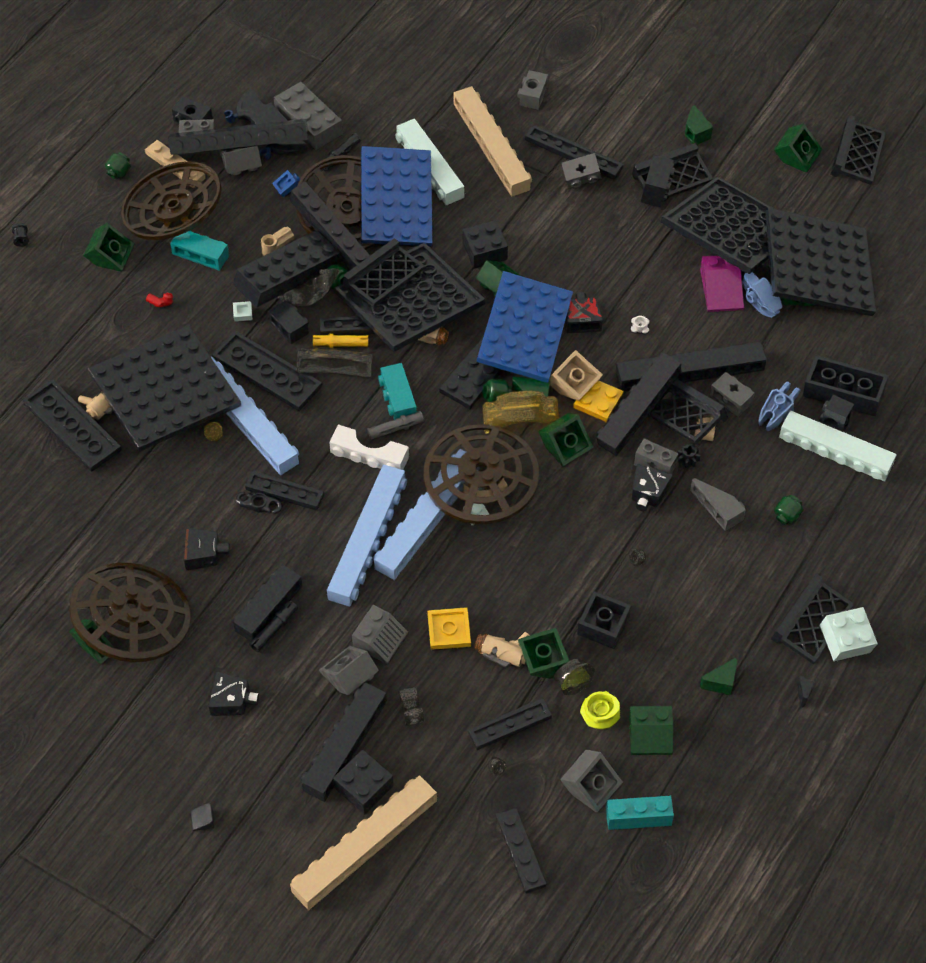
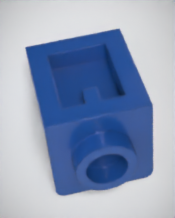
M287 170L272 184L280 195L285 197L298 186L300 177L296 173L292 174Z

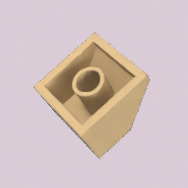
M575 350L551 375L549 381L550 386L560 395L579 401L603 374Z

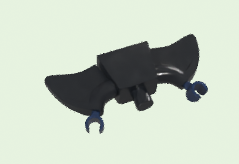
M249 89L240 98L237 104V113L233 114L232 110L224 112L228 123H233L236 118L238 120H248L251 122V125L288 121L271 103L267 105L262 103L254 89ZM302 140L267 144L266 147L260 149L259 154L261 157L266 154L265 158L269 160L271 158L270 152L276 154L296 153L306 150L307 144Z

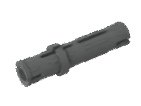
M418 411L407 416L402 415L396 420L367 428L370 439L373 440L401 429L407 430L410 426L423 423L424 418L422 412Z

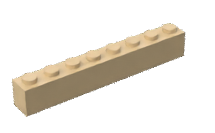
M472 86L454 92V105L511 197L529 191L530 183L532 182L530 173L525 171L523 162L518 160L515 150L511 149L508 139L504 138L500 126L496 125L493 115L489 114L485 103H482L479 93L475 92Z
M420 775L415 780H409L402 791L394 793L384 806L380 805L377 807L371 817L363 819L352 833L348 832L345 834L339 844L335 847L331 846L320 860L313 861L307 871L296 875L290 884L292 893L310 910L437 802V792Z

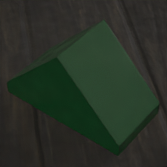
M736 658L702 676L700 682L701 689L731 695L737 666Z

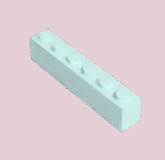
M412 119L398 125L395 136L398 143H401L404 149L431 150L432 189L434 188L439 200L448 205L464 198V185L417 121Z
M790 411L786 417L779 438L786 442L796 444L805 450L815 452L822 457H827L839 464H844L858 472H863L882 481L886 480L896 458V454L793 411Z

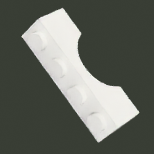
M341 425L337 426L329 442L330 453H333L335 456L349 458L354 462L368 464L373 468L381 469L384 464L403 470L409 458L408 446L390 441L387 445L380 448H368L357 440L356 430Z

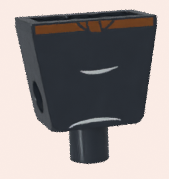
M186 528L184 548L186 570L216 566L218 564V554L230 553L229 543H219L217 532Z

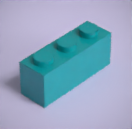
M191 230L174 237L170 243L173 255L219 271L229 257L228 244L199 235Z
M402 363L381 367V375L378 376L380 387L384 386L385 389L383 390L384 400L389 402V405H387L389 415H393L394 420L402 415L407 416L416 413V404Z
M671 796L607 800L608 830L672 826L674 814Z

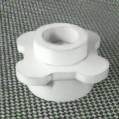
M637 316L632 318V332L648 333L649 328L647 326L649 320L646 317Z

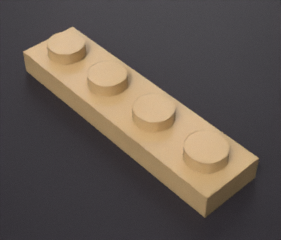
M158 140L145 149V153L162 166L186 161L178 154L171 155L170 149ZM183 171L174 172L173 174L182 179ZM190 171L189 179L202 182L205 179V174L199 171Z

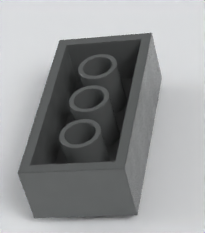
M302 82L274 97L275 108L288 121L307 120L309 136L306 141L315 150L343 134L342 120Z

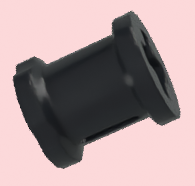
M17 223L12 226L14 245L20 247L28 245L27 225Z

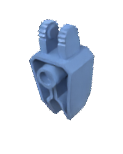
M753 272L750 274L745 273L742 285L747 291L745 295L747 301L762 315L772 318L779 314L780 309H782L780 297L772 295V286L766 278L759 280Z
M785 382L780 390H772L761 409L759 426L768 418H771L766 426L767 431L778 427L786 419L789 412L794 411L793 402L799 395L800 389L795 388L789 396L785 393L791 385L789 382Z

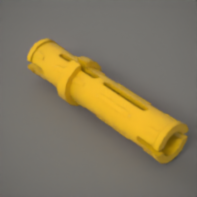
M313 335V347H368V335Z

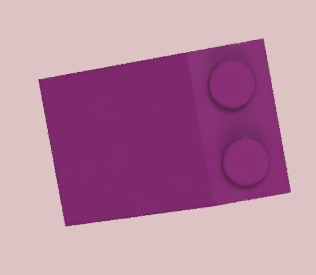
M702 256L700 271L707 311L744 310L741 269L726 262V260L719 256Z

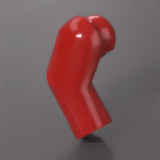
M151 293L146 297L147 302L159 308L173 303V295L171 293H165L162 298H158Z

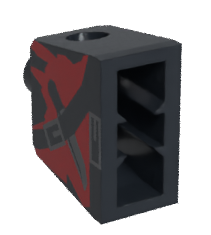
M584 292L577 293L575 295L576 299H571L567 333L602 331L603 319L596 299L587 298Z

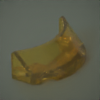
M539 391L506 393L497 396L495 402L483 404V423L498 427L519 422L551 424L559 419L558 400L554 396L545 397L544 392ZM484 430V431H485V434L491 432V431H489V430Z

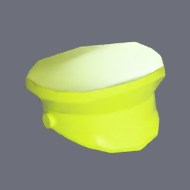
M607 691L595 692L585 698L580 713L589 727L595 729L611 728L620 719V702Z

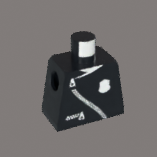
M637 464L632 491V500L637 501L636 508L640 511H646L648 505L657 507L671 486L672 474Z
M216 672L208 706L211 716L243 715L246 704L258 705L259 693L249 692L247 680Z

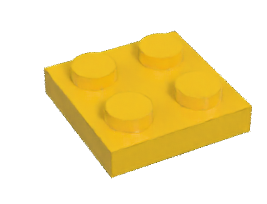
M598 380L579 401L576 400L574 402L573 408L607 422L621 400L624 391Z
M467 608L427 611L431 650L471 647Z

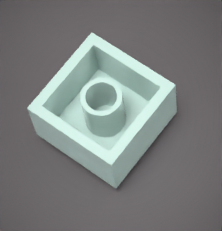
M863 607L827 615L820 624L833 661L871 653L878 644Z

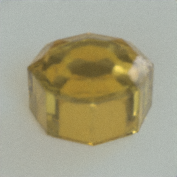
M210 422L205 426V437L210 441H218L223 437L222 426L218 422Z

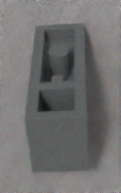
M696 478L692 480L690 491L725 531L744 520L746 510L742 502H738L734 496Z

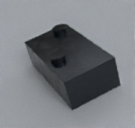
M816 355L805 381L803 396L826 402V400L830 401L832 396L835 395L853 403L854 411L876 417L886 389L888 375Z

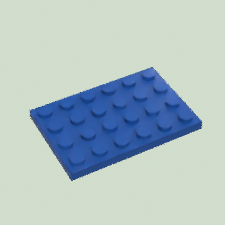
M362 146L361 243L387 244L395 238L400 242L399 245L418 246L425 243L427 246H432L431 150Z
M503 271L476 362L548 383L573 291Z

